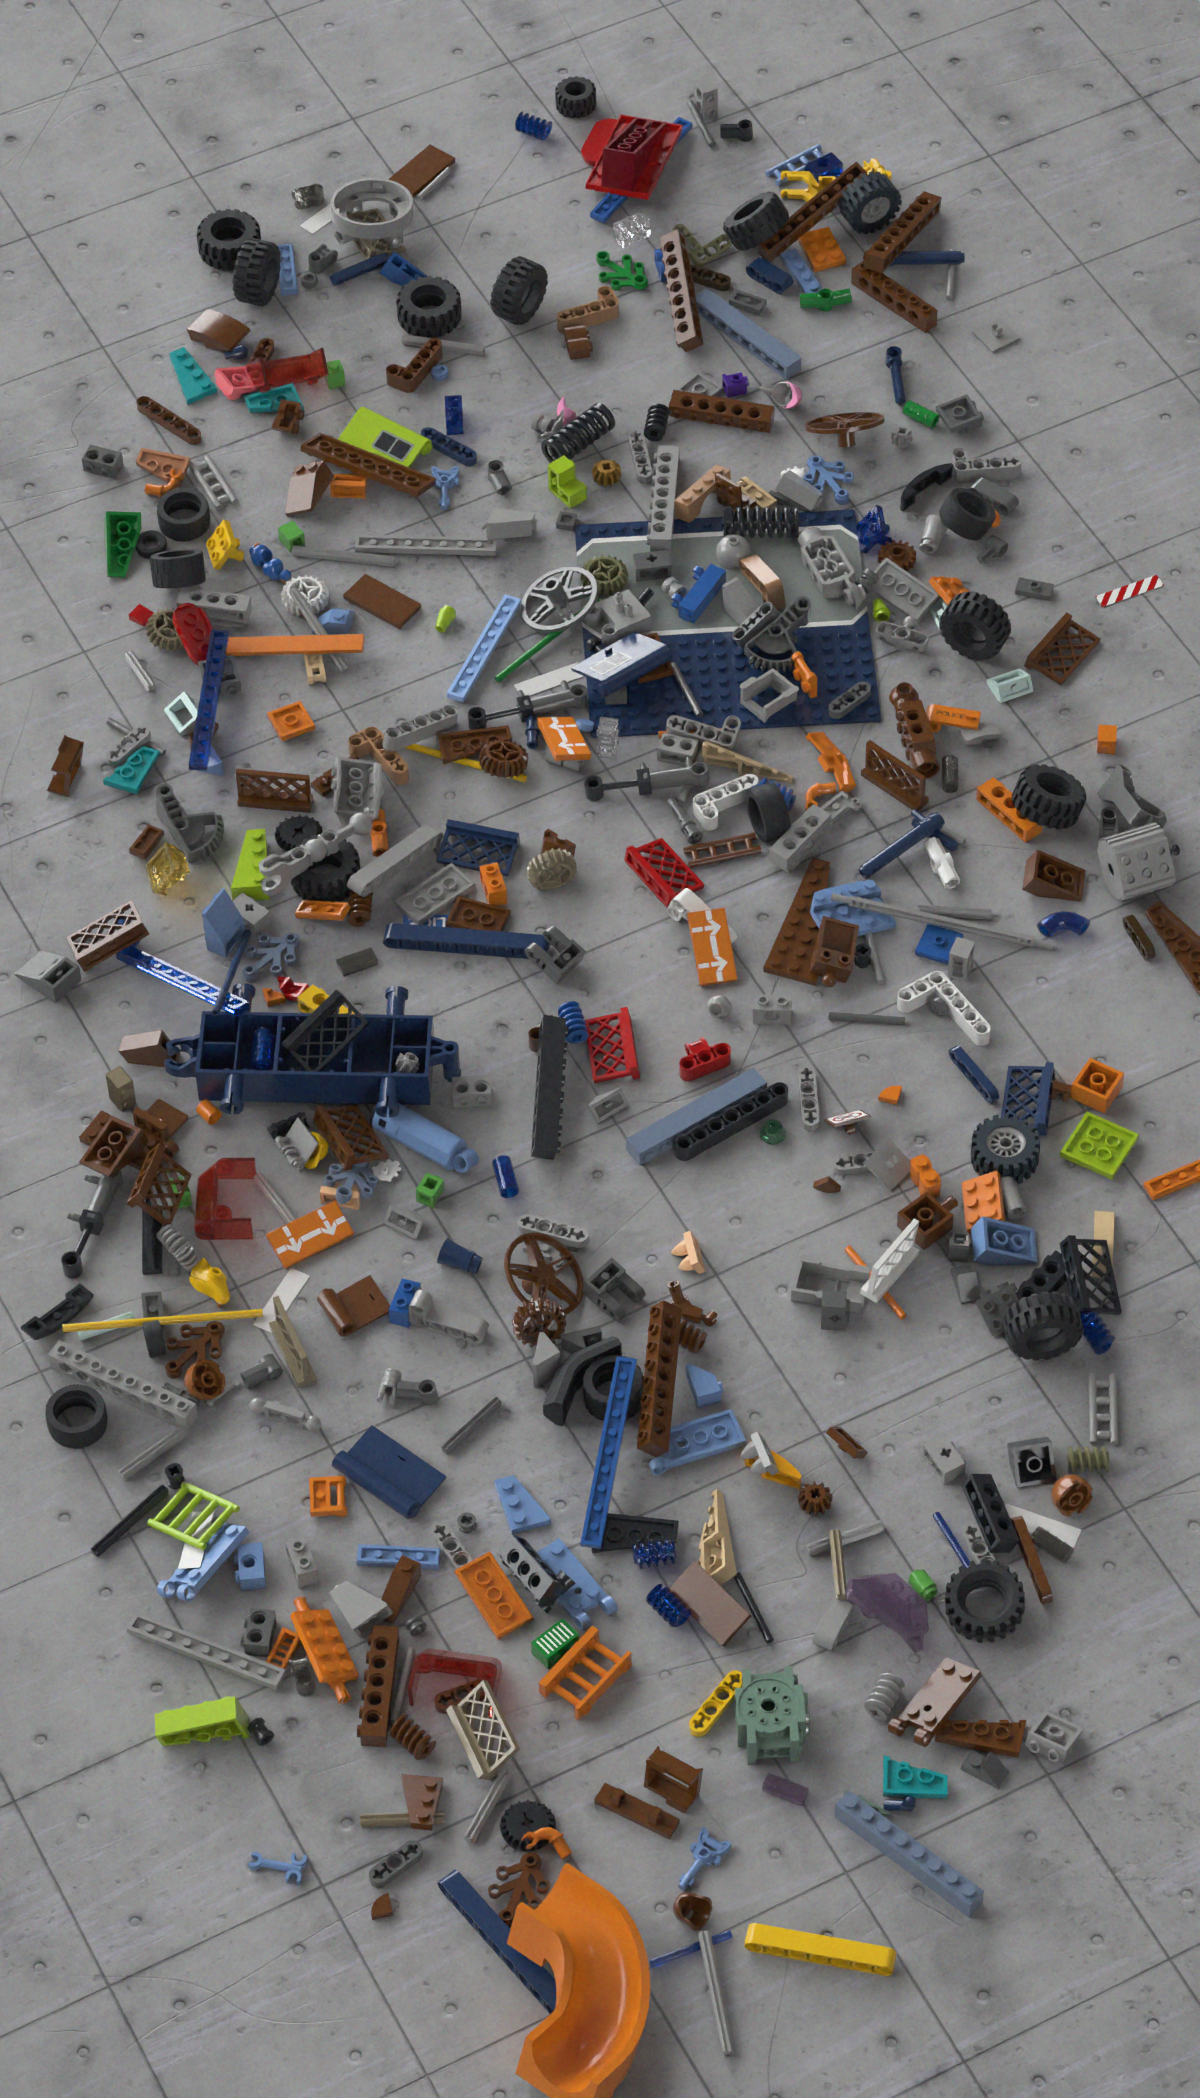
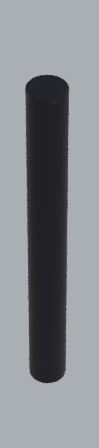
M737 1572L734 1579L766 1643H771L774 1639L741 1573Z

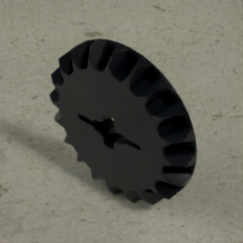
M300 814L298 817H294L292 815L291 818H285L284 822H280L279 826L276 827L275 840L280 848L288 852L298 844L301 845V841L304 839L308 840L311 836L316 835L317 837L321 835L323 829L319 821H315L314 817L309 818L307 815L302 817Z
M527 1799L525 1802L518 1801L515 1805L511 1804L510 1808L505 1810L500 1823V1831L506 1843L521 1851H535L546 1846L549 1841L542 1839L537 1841L533 1848L526 1849L527 1845L532 1843V1840L525 1838L521 1841V1839L527 1832H530L529 1828L524 1826L525 1818L529 1823H532L531 1832H535L543 1827L556 1829L555 1816L552 1814L551 1809H548L545 1804L538 1803L537 1800L532 1802Z

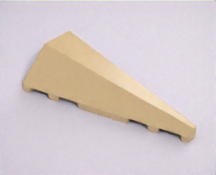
M708 741L702 744V757H704V763L738 769V775L743 776L753 774L762 779L766 777L768 780L792 783L794 776Z
M716 1489L711 1494L714 1500L712 1507H708L707 1512L710 1514L709 1521L704 1523L698 1548L701 1554L699 1561L696 1562L720 1585H723L734 1577L737 1572L723 1493Z

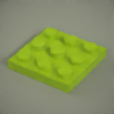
M1086 1111L1060 1151V1157L1112 1180L1139 1139V1134Z

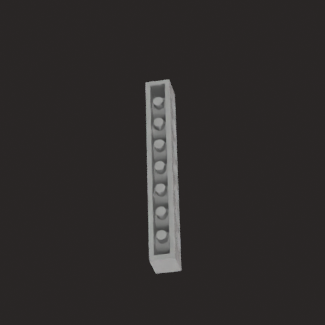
M659 445L658 453L655 452L654 463H657L653 466V474L656 476H652V486L655 487H651V498L654 499H650V509L653 511H649V521L652 522H648V533L650 534H647V545H650V552L668 550L671 553L675 517L674 500L677 495L680 461L679 446Z
M60 1340L48 1354L51 1369L171 1425L182 1427L186 1432L198 1417L196 1403Z

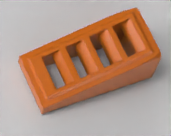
M282 1627L266 1662L286 1670L301 1644L298 1633ZM287 1638L289 1640H292L293 1643L290 1644L284 1640ZM282 1645H284V1646H286V1647H288V1648H290V1649H289V1651H287V1650H284V1649H282V1648H280V1647H281ZM277 1652H280V1653L285 1654L286 1657L283 1658V1657L278 1656V1655H276V1654H277ZM273 1659L283 1662L282 1665L272 1662Z

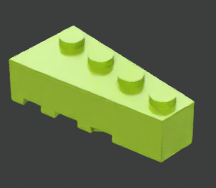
M226 1696L219 1700L204 1701L201 1704L186 1705L179 1709L164 1710L161 1713L154 1714L155 1736L162 1746L189 1744L192 1739L210 1742V1738L214 1737L232 1740L231 1736L242 1735V1739L250 1738L249 1731L247 1730L249 1717L235 1696Z

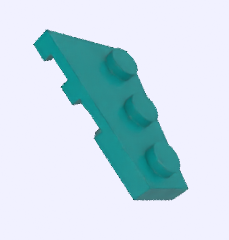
M293 383L244 396V402L249 413L278 412L281 399L301 403V410H304Z
M145 746L140 747L127 759L128 761L123 766H118L114 770L115 773L110 777L104 778L103 784L137 794L160 756L159 750Z
M883 1755V1797L911 1796L913 1798L947 1799V1775L926 1768L919 1769L910 1766L907 1762H897L891 1760V1757Z

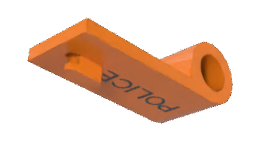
M938 704L929 705L926 709L932 733L940 731L942 725L978 730L981 716L980 711Z

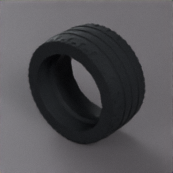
M177 488L164 494L157 505V518L161 532L169 539L175 541L194 540L206 533L210 526V509L205 495L192 488ZM183 509L198 512L196 516L185 520L169 517L172 513Z
M966 488L953 489L939 510L941 520L951 531L962 538L973 541L982 539L996 518L992 505L978 493Z
M766 783L747 790L745 797L746 807L756 835L763 842L780 838L791 827L788 808L780 789L775 783Z
M82 1384L62 1387L53 1393L46 1405L45 1417L48 1431L55 1442L63 1447L80 1449L91 1446L100 1440L106 1431L108 1421L106 1405L100 1393L92 1387ZM73 1406H85L96 1412L90 1422L80 1427L64 1426L57 1421L62 1412Z

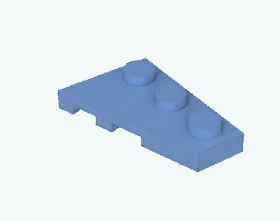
M514 1475L494 1480V1485L512 1534L551 1524L550 1517Z

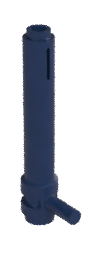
M903 251L890 266L961 265V263L965 262V253H961V251Z
M916 809L912 810L911 815L919 821L917 826L863 863L860 869H858L861 876L869 878L925 837L929 838L934 834V831L940 830L943 827L942 825L945 824L941 814L935 812L925 817Z

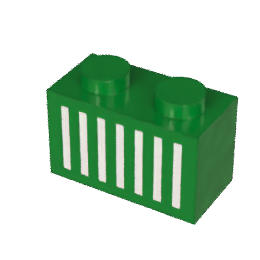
M562 1618L531 1642V1653L549 1669L579 1640V1634Z

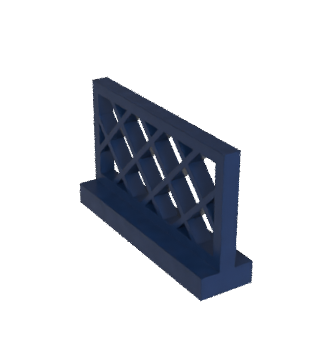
M448 819L436 861L437 863L447 865L453 863L457 867L480 871L479 866H482L477 861L485 857L490 862L489 864L505 861L507 864L506 869H500L502 876L508 877L516 850L520 846V836L517 832ZM449 835L458 837L459 841L450 844L448 842ZM470 839L475 840L477 844L470 848L465 844ZM492 843L494 848L486 852L483 845ZM462 844L466 850L457 854L453 848ZM506 846L512 847L511 852L506 855L500 850ZM480 847L483 854L474 857L471 852ZM449 850L454 855L449 859L442 858L443 854ZM498 851L501 857L492 861L489 855ZM469 854L472 858L468 862H462L460 857Z
M1046 1062L1045 1066H1008L1001 1118H1003V1114H1006V1112L1009 1114L1008 1118L1023 1109L1027 1114L1019 1118V1121L1032 1117L1035 1120V1123L1032 1124L1035 1127V1131H1038L1039 1135H1047L1052 1103V1085L1056 1075L1053 1062ZM1012 1073L1023 1074L1017 1080L1012 1077ZM1034 1073H1042L1036 1080L1031 1077ZM1028 1079L1031 1083L1024 1088L1020 1083ZM1017 1086L1020 1091L1013 1095L1010 1090ZM1036 1086L1039 1091L1034 1095L1030 1094L1028 1091ZM1026 1094L1029 1098L1021 1103L1018 1098ZM1013 1101L1018 1104L1013 1110L1007 1107ZM1034 1102L1037 1107L1030 1111L1026 1106Z

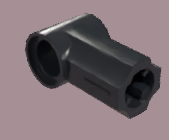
M744 119L739 121L738 124H720L721 138H739L743 142L750 141L753 138L752 122Z

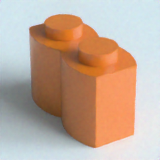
M924 1154L912 1158L910 1178L919 1187L920 1195L927 1191L934 1198L940 1197L941 1178L932 1169L930 1159Z

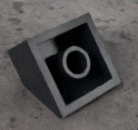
M1048 1437L1007 1443L1009 1462L1017 1488L1057 1481L1052 1441Z

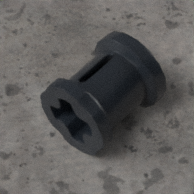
M863 943L858 944L855 948L856 957L854 958V964L858 968H867L871 964L869 957L871 955V947Z
M172 1463L165 1468L168 1487L180 1489L181 1483L185 1482L181 1465Z
M262 1717L254 1719L247 1727V1730L256 1737L259 1746L268 1744L274 1738V1733L268 1730Z

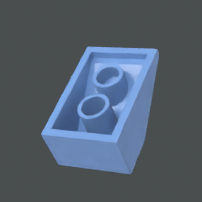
M984 1216L972 1226L974 1262L991 1266L1037 1263L1034 1228Z

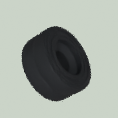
M155 1320L143 1323V1331L150 1358L166 1355L160 1321Z

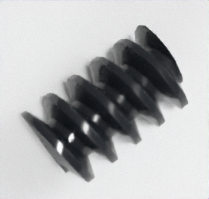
M656 403L648 409L644 436L650 441H661L666 433L670 409L664 404Z

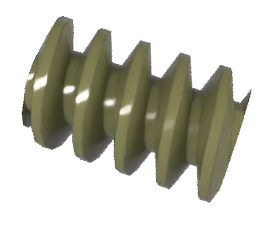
M1069 1446L1067 1450V1471L1069 1467H1072L1073 1473H1076L1077 1467H1080L1081 1472L1084 1473L1085 1468L1088 1467L1090 1473H1092L1093 1468L1096 1467L1098 1473H1100L1102 1467H1104L1106 1473H1108L1109 1450L1107 1452L1105 1447H1101L1100 1452H1098L1097 1447H1093L1092 1452H1090L1089 1447L1086 1446L1082 1452L1080 1446H1077L1074 1452L1073 1448Z

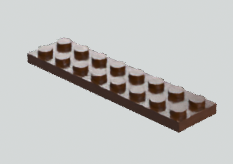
M318 433L301 445L300 451L309 456L332 463L339 468L347 469L367 479L375 480L382 485L390 486L412 497H418L436 485V478L323 433Z

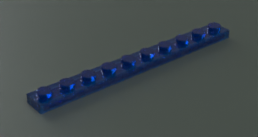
M211 629L188 765L189 770L207 771L230 636L229 630Z
M131 945L116 953V959L213 1006L215 1005L221 988ZM228 992L221 1009L236 1016L250 1009L248 1001Z

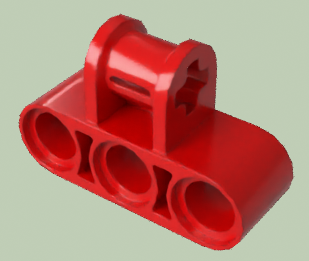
M704 1037L699 1038V1041L694 1043H686L684 1046L687 1056L681 1058L679 1062V1075L684 1081H693L728 1067L731 1064V1047L727 1043L709 1046Z

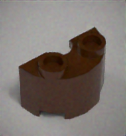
M281 399L278 415L271 427L272 430L298 434L300 429L299 422L304 419L305 414L304 410H301V403Z
M550 829L544 832L541 854L545 850L550 851L552 848L554 850L560 848L561 850L566 849L574 858L576 844L567 839H559L557 837L558 834Z

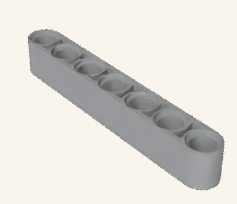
M429 824L423 825L354 873L349 878L347 887L362 897L367 896L437 847L443 839V833Z

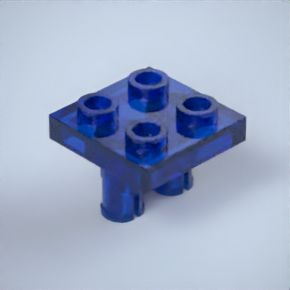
M875 505L855 526L860 552L867 554L875 544L885 546L886 542L892 543V538L886 536L890 531V527L888 524H885L882 507Z

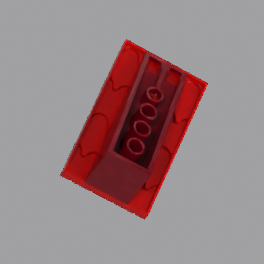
M620 114L586 182L585 189L648 200L680 138L683 125Z

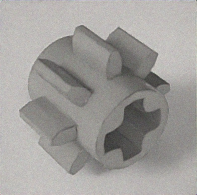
M905 426L896 427V432H891L892 444H896L900 448L907 447L908 442L913 440L912 430H908Z
M407 1052L405 1055L400 1053L396 1059V1070L400 1073L415 1074L419 1069L420 1063H418V1058L413 1053Z

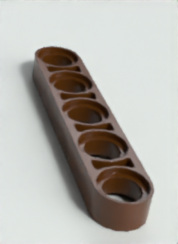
M141 396L137 399V410L188 444L196 445L201 442V431L150 397ZM142 403H148L147 406H140ZM154 411H160L159 414H153ZM166 419H173L171 422H165ZM181 426L185 427V429L178 430L177 428ZM193 434H194V435H198L196 438H190V437H189L190 435H193Z
M1022 1516L1011 1518L1020 1540L1018 1546L1041 1604L1053 1602L1050 1585L1024 1518Z

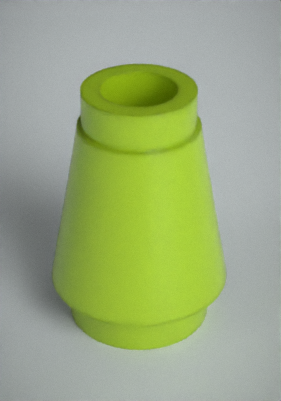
M874 599L872 602L874 620L878 623L888 621L891 615L890 610L882 599Z
M445 605L443 608H440L435 626L438 632L444 633L456 618V610L453 607Z

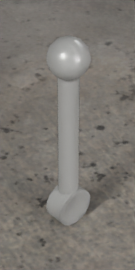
M234 1379L232 1384L224 1389L220 1395L214 1399L207 1400V1406H213L214 1402L232 1388L239 1387L240 1380Z

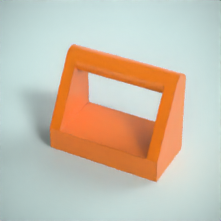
M333 474L334 478L330 482L331 497L366 499L367 478L362 475Z

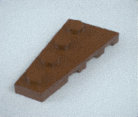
M508 725L437 734V743L443 765L479 754L483 746L488 745V742L494 743L495 740H509L512 743Z
M947 1720L936 1733L935 1742L1019 1758L1027 1720H1019V1722H1009V1720H999V1722H987V1720H978V1722Z

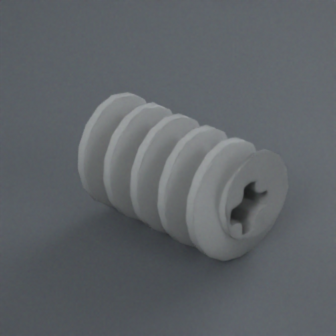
M882 1673L872 1689L868 1700L865 1702L864 1707L868 1714L877 1720L886 1721L887 1715L891 1713L890 1708L895 1706L894 1701H897L898 1695L902 1693L901 1688L905 1687L904 1681L895 1674Z

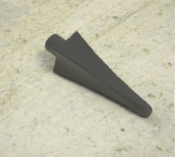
M772 490L769 492L777 500V505L790 508L799 507V510L813 512V510L807 509L778 491L777 493Z

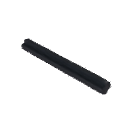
M160 1485L91 1547L92 1554L99 1557L169 1494L168 1488Z

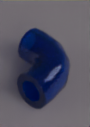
M1061 911L1043 918L1038 922L1037 928L1046 937H1051L1060 930H1070L1081 936L1088 929L1090 920L1075 912Z

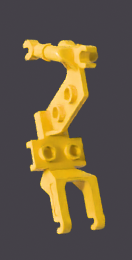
M871 159L870 164L863 161L862 168L868 172L867 176L869 172L874 174L880 172L885 174L889 180L892 179V173L885 170L884 166L877 159ZM782 171L781 180L787 177L788 181H804L809 186L805 190L783 189L781 190V198L787 195L788 199H803L808 202L836 179V176H819V183H817L809 171Z

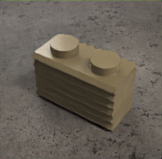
M118 1066L107 1072L106 1081L109 1099L113 1101L117 1109L124 1111L135 1105L134 1083L121 1066Z

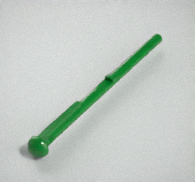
M584 607L580 609L577 613H575L573 616L575 617L576 615H578L584 609ZM565 630L551 632L496 675L495 680L497 682L502 681Z

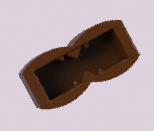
M585 325L564 327V338L570 360L590 357V352H593L592 341H588L590 339L589 329H585Z

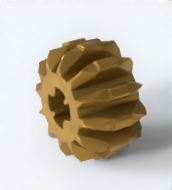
M601 459L600 462H595L592 469L593 480L599 486L604 485L606 488L607 485L613 487V484L618 483L619 479H621V467L615 460Z

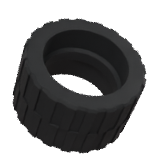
M172 550L150 556L152 582L156 588H183L199 585L206 581L204 557L201 550Z
M607 1355L596 1359L586 1368L585 1375L583 1376L585 1407L598 1420L604 1421L609 1397L600 1394L596 1389L601 1384L612 1381L616 1357L619 1355ZM638 1365L636 1366L626 1421L633 1418L641 1408L644 1376Z

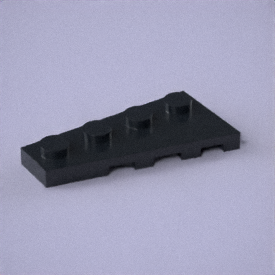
M608 1513L602 1548H592V1553L676 1543L679 1521Z

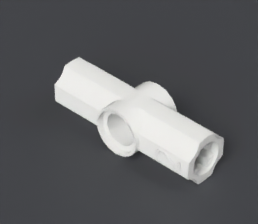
M935 837L929 838L924 843V848L930 858L933 872L938 873L945 888H955L960 883V878L954 869L951 854L949 852L946 853L939 839Z

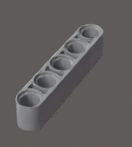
M445 705L388 727L384 734L383 748L387 751H397L453 729L457 724L459 709L454 705Z

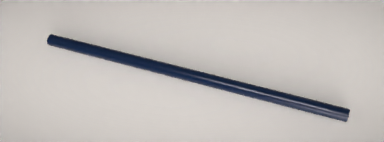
M249 929L244 931L213 1007V1016H218L251 936Z

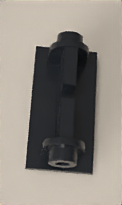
M298 1112V1114L288 1117L289 1119L287 1120L283 1119L279 1122L271 1123L267 1130L274 1142L276 1137H285L297 1117L309 1129L310 1126L306 1121L307 1116L305 1112Z

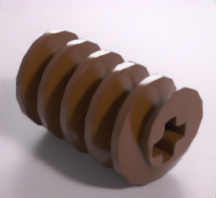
M350 890L349 905L351 908L348 911L347 918L349 924L360 927L371 920L373 892L362 897Z
M684 1320L680 1327L679 1345L684 1349H688L691 1353H698L705 1343L707 1333L703 1332L700 1335V1328L693 1331L695 1326L691 1324L687 1327L688 1321Z
M403 1714L393 1724L390 1735L399 1744H402L404 1749H408V1752L414 1755L415 1759L422 1760L434 1750L436 1741L430 1742L432 1737L430 1735L425 1736L426 1731H419L420 1726L418 1724L413 1726L414 1720H408V1715Z

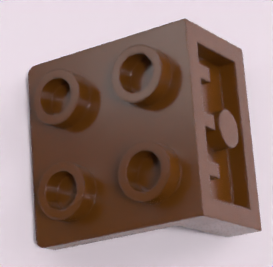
M719 473L715 474L717 502L719 504L733 507V512H735L737 506H741L743 515L746 506H750L751 510L757 506L756 500L742 493L739 484Z
M157 1099L148 1110H142L137 1107L133 1111L136 1127L164 1141L169 1140L188 1120L187 1114L161 1099Z

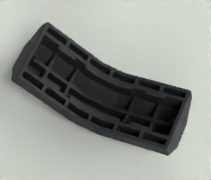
M611 1336L571 1354L557 1368L543 1404V1415L555 1425H564L575 1393L583 1386V1376L585 1375L586 1368L600 1357L602 1358L607 1355L622 1356V1344L617 1337Z

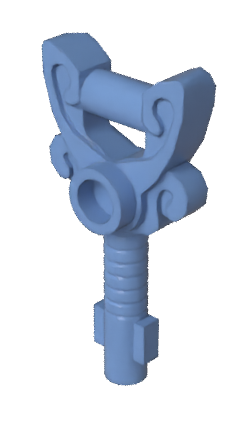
M432 466V476L436 478V485L434 486L441 489L439 506H441V510H447L448 506H450L448 490L452 489L453 486L459 485V466H455L451 470H439L438 467Z
M703 1827L698 1836V1843H692L690 1846V1851L693 1853V1858L696 1861L687 1874L683 1873L680 1877L678 1887L683 1891L687 1887L691 1888L695 1882L694 1877L703 1865L711 1866V1864L719 1865L721 1857L730 1851L732 1843L729 1841L718 1842L709 1837L708 1830ZM706 1844V1845L710 1846L711 1848L715 1849L716 1851H711V1850H709V1848L705 1847L704 1845Z

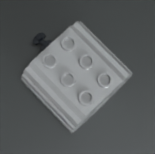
M1153 822L1099 839L1097 852L1104 882L1110 894L1117 901H1123L1174 885L1176 882L1171 857L1172 853L1175 856L1179 855L1180 848L1177 844H1174L1172 849H1170L1164 830L1157 823Z

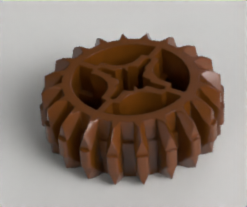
M495 740L494 743L488 742V745H484L481 749L479 765L482 770H485V773H490L491 776L504 777L505 779L506 777H518L519 774L524 773L528 766V753H526L525 748H522V745H517L516 742Z
M540 1296L537 1301H534L531 1297L530 1303L524 1301L523 1307L518 1306L512 1320L513 1332L516 1334V1338L522 1340L523 1345L528 1343L530 1348L537 1345L540 1332H544L555 1345V1339H561V1334H564L567 1324L562 1307L560 1305L557 1306L555 1300L550 1302L548 1297L542 1301ZM530 1317L531 1319H530L529 1321H527V1324H526V1325H524V1323H525V1321L527 1320V1318ZM555 1320L554 1324L548 1329V1326L551 1324V1322Z

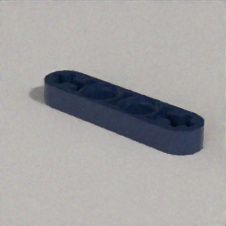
M387 252L381 253L340 270L329 278L333 286L342 284L384 266L389 256Z
M426 427L421 430V435L432 441L433 449L464 466L470 467L477 463V454L469 447L434 428ZM444 441L446 444L439 445L438 442ZM459 449L460 451L452 452L451 450Z
M957 1045L949 1049L948 1052L952 1062L988 1103L999 1099L997 1088L962 1047Z

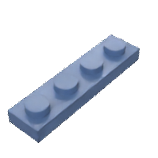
M796 248L780 253L781 260L804 294L818 293L823 289Z

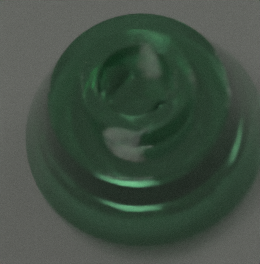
M771 1119L764 1123L759 1134L762 1141L774 1145L781 1143L785 1139L786 1130L781 1122Z

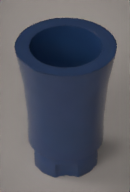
M447 1238L440 1249L437 1264L477 1274L483 1257Z

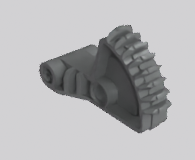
M804 596L797 598L776 620L745 644L744 653L749 659V665L755 663V668L757 669L760 666L762 672L765 668L768 671L773 668L777 672H779V669H782L783 673L786 672V668L790 671L793 670L795 662L792 660V657L785 660H768L759 657L751 649L757 646L762 651L774 655L783 654L788 651L793 655L797 652L789 635L798 630L800 626H806L809 623L811 613V601L809 598ZM777 631L780 634L774 635L772 632Z
M1118 764L1098 790L1097 795L1099 798L1108 803L1115 804L1126 820L1136 828L1154 822L1162 829L1167 821L1165 813L1135 792L1133 780L1130 778L1132 772L1124 765Z
M160 784L157 787L156 814L160 821L169 829L188 863H194L198 860L206 861L207 857H211L212 853H216L223 840L224 823L222 815H216L215 812L186 815L175 799L173 788L169 784ZM214 825L215 832L212 838L204 846L190 851L189 847L194 846L202 839L205 830L204 826Z

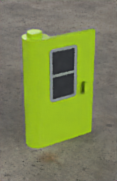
M364 406L358 409L338 438L340 441L409 468L419 454H429L433 447L430 439Z

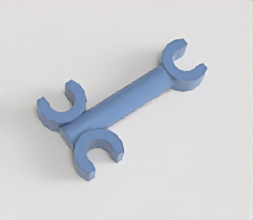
M252 1852V1859H257L258 1861L255 1863L249 1862V1869L258 1870L261 1867L285 1871L287 1872L285 1875L286 1883L289 1884L292 1877L297 1878L296 1883L298 1886L302 1883L301 1873L302 1869L307 1865V1855H304L301 1861H296V1853H293L290 1864L262 1858L260 1853Z

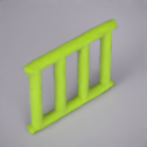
M182 1482L181 1489L154 1519L148 1520L147 1525L191 1546L205 1550L207 1547L206 1543L234 1512H239L240 1506L190 1483ZM188 1492L196 1495L169 1526L161 1523ZM203 1499L210 1501V1504L184 1533L176 1530ZM218 1506L226 1508L199 1540L192 1537Z

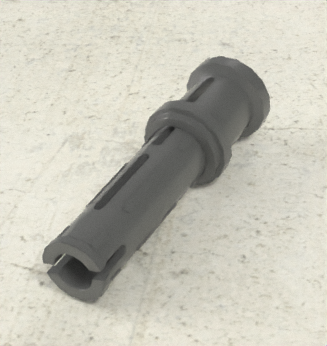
M676 797L669 798L667 805L680 823V830L686 834L687 841L690 844L698 843L702 839L703 834L696 828L695 821L689 819Z

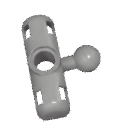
M907 616L903 621L904 626L887 621H881L876 628L877 639L894 644L895 648L899 650L910 649L920 653L926 651L929 636L912 630L917 626L915 617ZM886 625L891 627V634L884 633ZM919 636L925 638L924 644L918 643Z

